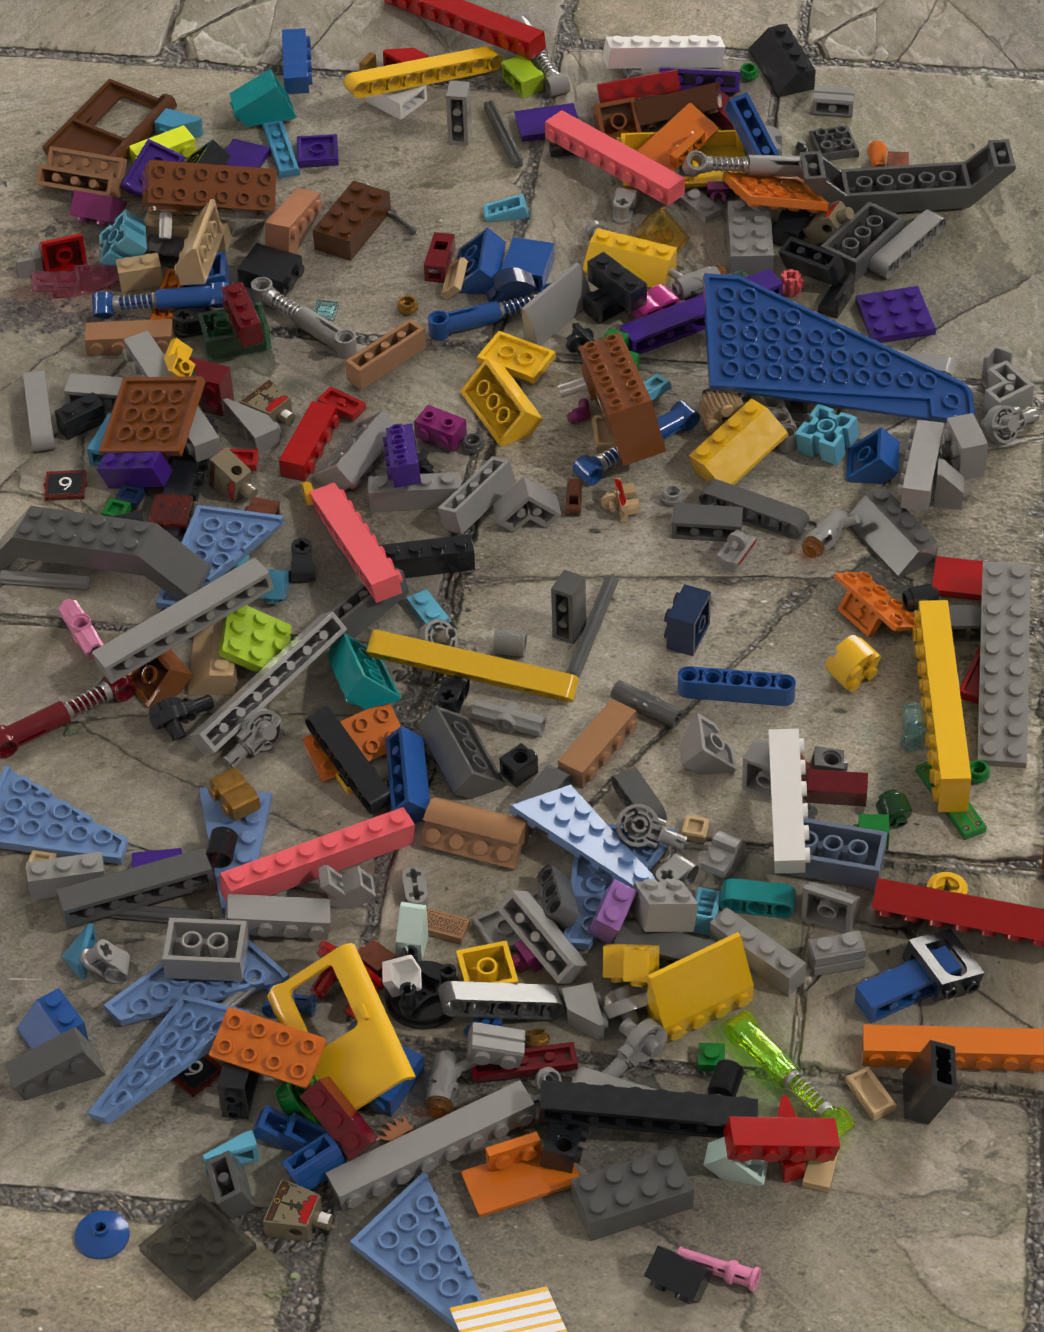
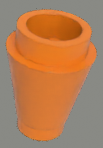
M882 141L871 142L867 153L872 167H885L887 146Z

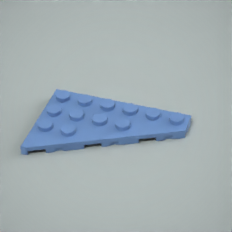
M197 505L181 543L210 565L211 570L202 587L223 576L278 530L284 523L283 515ZM161 589L156 606L157 609L168 608L180 600L172 599L169 593Z
M4 765L0 776V848L32 852V850L50 852L62 857L102 852L104 862L123 863L128 848L127 838L119 833H114L106 825L104 827L99 825L88 814L78 808H73L65 800L57 799L52 796L49 790L37 783L31 782L28 777L20 776L13 772L10 766Z
M607 824L618 836L616 832V825ZM621 825V831L625 838H627L631 842H634V839L628 837L630 833H625L623 830V825ZM667 828L668 830L676 832V829ZM649 838L646 839L658 844L656 849L647 845L632 847L625 844L649 871H651L669 848L668 845ZM641 839V840H637V843H642V842H643L642 839ZM574 855L571 885L579 916L571 927L565 928L564 936L575 949L589 950L598 938L587 933V930L604 892L613 880L612 875L603 869L596 870L590 866L591 861L583 856L578 858Z
M249 940L243 981L165 978L162 962L104 1004V1009L119 1025L124 1026L168 1014L183 995L216 1002L226 999L235 992H245L252 987L262 990L268 988L269 985L283 983L289 979V974ZM253 977H256V978H257V979H256L255 981H253V982L249 981V980L252 979Z
M183 995L87 1112L92 1120L106 1124L112 1123L209 1053L228 1007L250 1014L251 1012Z
M425 1172L421 1173L350 1241L352 1249L458 1332V1327L449 1308L483 1301V1297L476 1287L465 1257L461 1253L460 1246L451 1231L444 1210L440 1206L438 1197L433 1191L428 1175Z

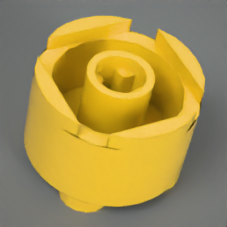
M852 635L835 648L838 651L834 657L830 655L825 664V670L845 689L853 693L860 687L862 681L865 679L870 681L877 675L878 669L876 667L881 656L859 635L858 637Z

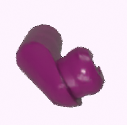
M586 398L580 399L578 401V408L573 409L572 412L567 414V419L571 424L583 422L589 418V400Z

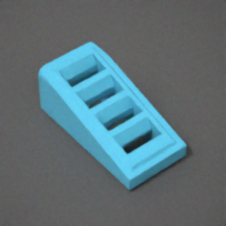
M523 194L483 205L486 222L529 218L528 207Z
M698 887L695 895V900L698 903L694 932L691 933L709 936L710 922L719 912L721 891Z
M253 1130L244 1132L203 1155L204 1164L228 1150L242 1165L259 1160Z

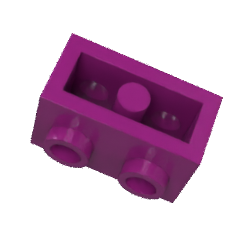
M427 405L414 420L416 438L452 452L455 451L467 435L466 419Z

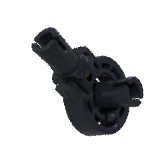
M209 694L194 700L188 697L183 699L169 697L151 706L149 721L153 730L167 727L172 740L176 741L187 735L181 720L186 718L190 721L195 720L198 713L214 708V701Z

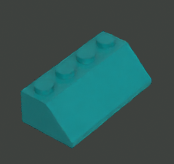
M343 633L326 655L330 662L329 666L335 673L334 677L340 684L339 688L345 695L344 699L350 705H359L364 709L398 702L401 696L384 661L366 655V645Z

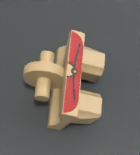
M618 477L614 478L616 488L614 493L607 491L601 498V505L604 509L614 512L617 508L621 523L628 522V515L640 513V504L638 498H636L634 482L622 484L621 478Z

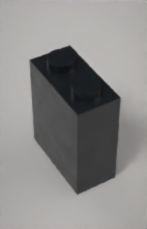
M256 243L237 268L238 282H242L245 287L251 288V283L254 279L267 277L272 281L273 288L285 297L293 289L298 278L302 277L304 273L302 256Z
M930 1040L903 1072L904 1119L929 1125L957 1092L955 1046Z

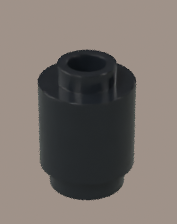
M932 584L910 587L907 591H903L902 599L907 610L915 611L918 610L919 601L939 600V593L936 587L933 588Z

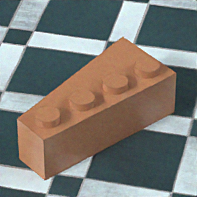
M296 188L265 222V245L295 254L317 215L322 210L320 192Z

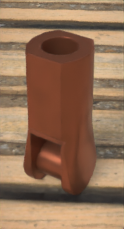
M570 479L567 482L566 515L578 513L581 516L582 482L580 479Z

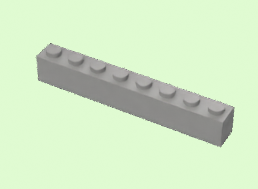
M148 331L124 339L125 348L122 349L123 355L127 362H131L135 374H139L140 377H176L168 371L164 360L165 355ZM199 406L197 407L185 445L187 454L192 455L196 462L213 457L221 451L219 436Z
M255 557L92 651L98 669L111 684L273 590L274 586L269 572Z
M333 611L321 614L196 729L189 738L203 755L215 753L241 729L242 722L250 711L256 708H264L347 630L345 625Z
M519 1080L325 1172L328 1186L342 1212L349 1208H355L374 1196H380L399 1184L402 1185L409 1182L411 1178L423 1172L428 1173L435 1169L436 1166L447 1161H453L472 1149L475 1150L482 1147L484 1143L495 1138H501L509 1131L520 1126L530 1124L533 1118L536 1117L535 1104Z

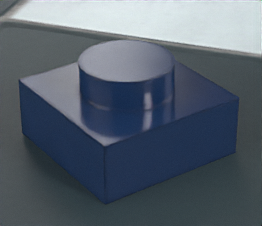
M124 483L115 499L130 502L132 509L137 510L146 495L145 488Z

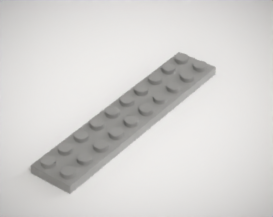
M983 562L977 760L986 762L988 766L1026 768L1031 564Z

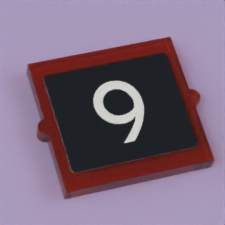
M86 470L47 471L46 483L43 484L45 501L84 499L85 487L88 486Z
M206 1054L172 1080L193 1098L206 1087H211V1083L220 1077L222 1066L211 1058L210 1055Z

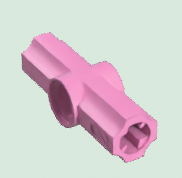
M70 598L64 600L61 606L58 607V611L71 631L73 641L79 644L87 658L94 660L92 651L103 646L104 643L92 626L90 616L84 613L77 600H71Z

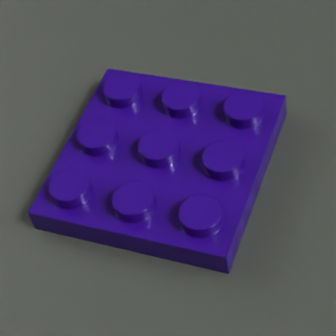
M918 286L856 295L855 303L868 335L873 340L885 343L936 335L935 324Z

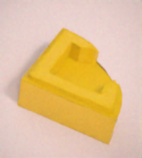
M308 481L299 483L307 506L313 505L309 493L313 491L312 483Z

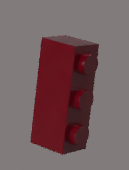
M239 282L221 287L224 309L242 348L262 343L261 321L243 283Z
M329 1076L319 1079L300 1096L350 1160L361 1156L379 1140L378 1136Z

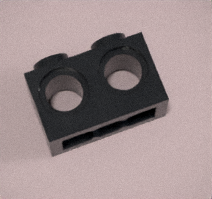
M550 1124L542 1151L540 1166L572 1173L574 1163L580 1164L583 1148L579 1147L580 1142H586L589 1127Z

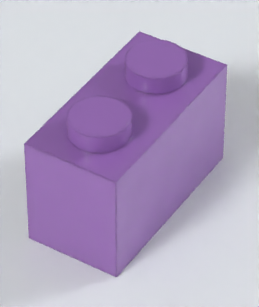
M614 879L604 892L587 933L610 944L620 931L637 890Z

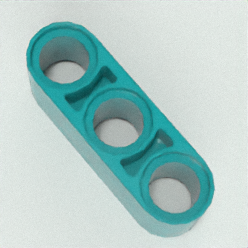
M734 878L727 879L722 885L720 907L723 910L727 907L734 913L788 918L794 912L796 890L788 884Z

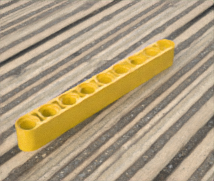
M484 46L352 72L344 78L343 86L356 98H364L493 72L502 66L503 57L490 46Z
M381 630L371 631L366 655L376 659L441 674L465 677L472 681L563 702L574 701L579 677L573 674Z

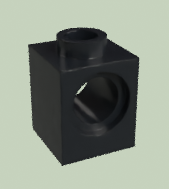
M522 743L499 758L500 774L515 787H518L538 773L537 754Z

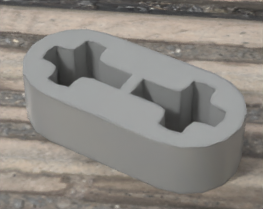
M419 866L405 868L402 872L405 902L427 906L428 891L424 870ZM412 876H416L417 883H412ZM414 893L419 894V900H415Z

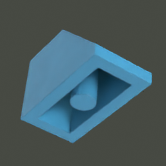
M166 108L154 122L156 136L183 125L194 138L203 135L202 118Z
M266 569L270 574L274 589L259 598L266 599L265 603L279 604L280 600L287 598L292 570Z

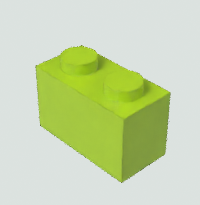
M518 55L502 62V78L523 99L543 91L544 75L541 70H538L533 65L531 60Z

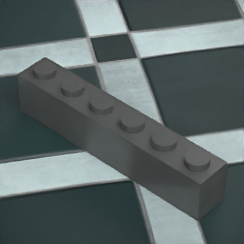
M201 848L56 889L64 922L66 927L69 928L212 887L214 882L212 868L204 849Z

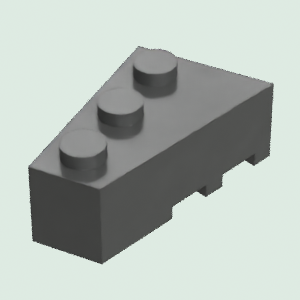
M76 1027L5 1064L13 1089L24 1100L106 1075L98 1051Z

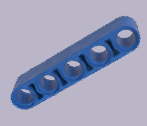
M685 666L678 671L677 690L680 696L690 699L788 706L795 700L796 680L791 675L781 673Z

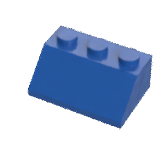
M488 227L459 248L457 260L464 257L468 263L462 288L458 293L486 294L495 285L492 276L502 268L506 241Z

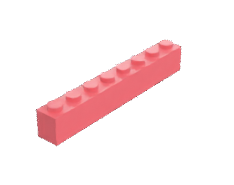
M561 110L545 121L546 139L657 201L669 206L685 194V178L570 114Z
M335 482L310 491L315 512L375 602L378 603L401 594L400 583H403L400 571L398 569L395 570L391 558H387L384 548L379 546L375 535H371L367 523H363L360 513L358 511L355 512L351 500H347L344 490L339 489Z
M404 807L221 872L220 892L226 902L228 894L274 895L320 878L318 868L325 864L335 871H340L414 844L415 824Z

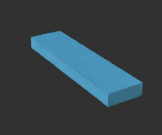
M283 121L262 124L279 178L300 175Z

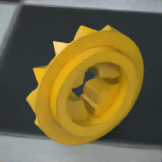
M952 872L937 873L927 883V887L944 890L945 884H947L949 891L967 894L968 892L965 880Z

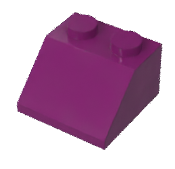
M74 190L70 215L76 216V221L88 223L89 219L96 220L95 224L108 227V223L114 224L115 219L124 211L127 201Z

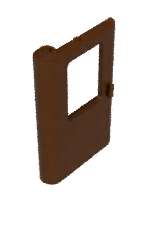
M108 79L42 146L43 151L48 156L49 148L53 146L128 159L130 157L129 146L146 140L155 131L154 122L166 108L172 110L177 108L176 100L169 94H162L157 98L144 91ZM123 98L153 109L126 138L95 126Z

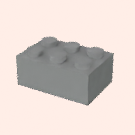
M169 918L162 956L165 978L243 981L249 944L247 921Z

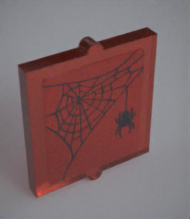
M175 493L172 495L155 494L149 522L157 523L159 526H165L166 528H186L193 496L176 495Z

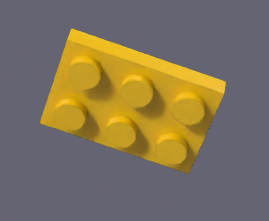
M498 331L477 356V363L482 364L486 358L503 365L511 376L535 384L556 358V351Z

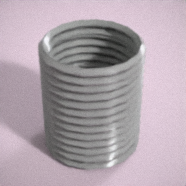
M495 630L494 654L525 656L527 648L526 631Z

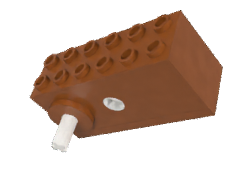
M149 160L143 169L141 211L159 215L160 239H171L172 216L184 214L198 215L210 199H215L219 217L267 220L275 212L276 169Z
M621 333L610 334L600 340L590 341L579 346L583 364L579 365L582 378L559 385L558 389L561 398L584 390L587 391L590 400H595L623 466L666 452L652 400Z

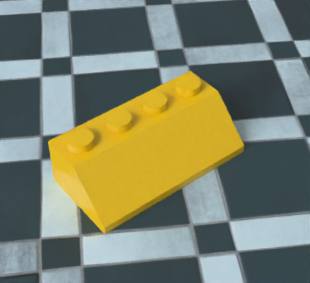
M597 228L589 242L583 272L587 275V261L605 252L646 282L647 290L661 284L666 286L671 278L668 276L669 270L671 268L676 269L677 247Z
M486 358L460 390L461 394L500 446L529 437L544 420L506 368Z
M751 398L689 455L694 472L708 482L711 479H718L735 485L788 436V432L767 407Z

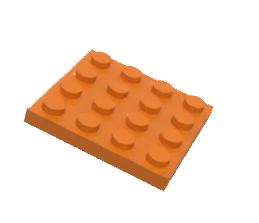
M723 172L722 180L750 207L760 208V205L774 210L785 207L796 212L800 211V209H807L811 213L828 210L829 203L805 184L802 179L777 176H747L744 173Z

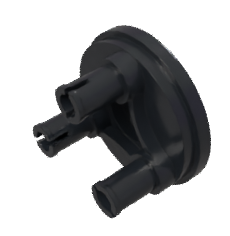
M408 945V953L404 947L401 955L402 957L412 955L421 968L422 988L416 991V986L414 984L411 986V982L402 983L399 987L400 996L393 998L388 990L385 989L387 1010L398 1023L409 1028L432 1029L442 1026L454 1017L444 1014L438 996V988L448 981H460L456 976V967L452 964L443 965L434 961H419L418 949L415 946Z

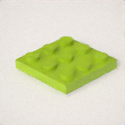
M245 605L223 618L218 656L258 673L290 643L292 625Z

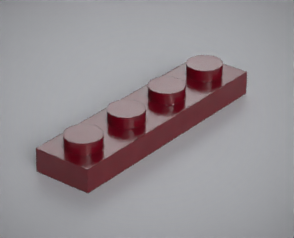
M574 1042L525 1048L524 1057L519 1068L504 1069L500 1065L487 1064L477 1065L470 1069L472 1082L477 1083L536 1075L544 1067H552L558 1072L577 1070L578 1062Z

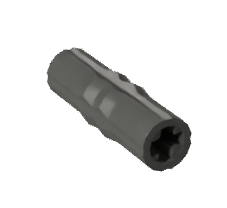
M618 680L611 691L612 699L672 728L677 727L682 719V709L622 680Z

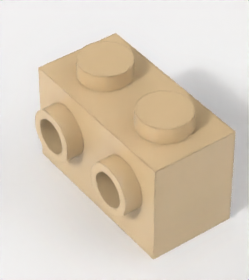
M158 253L116 260L121 292L161 286L163 277Z

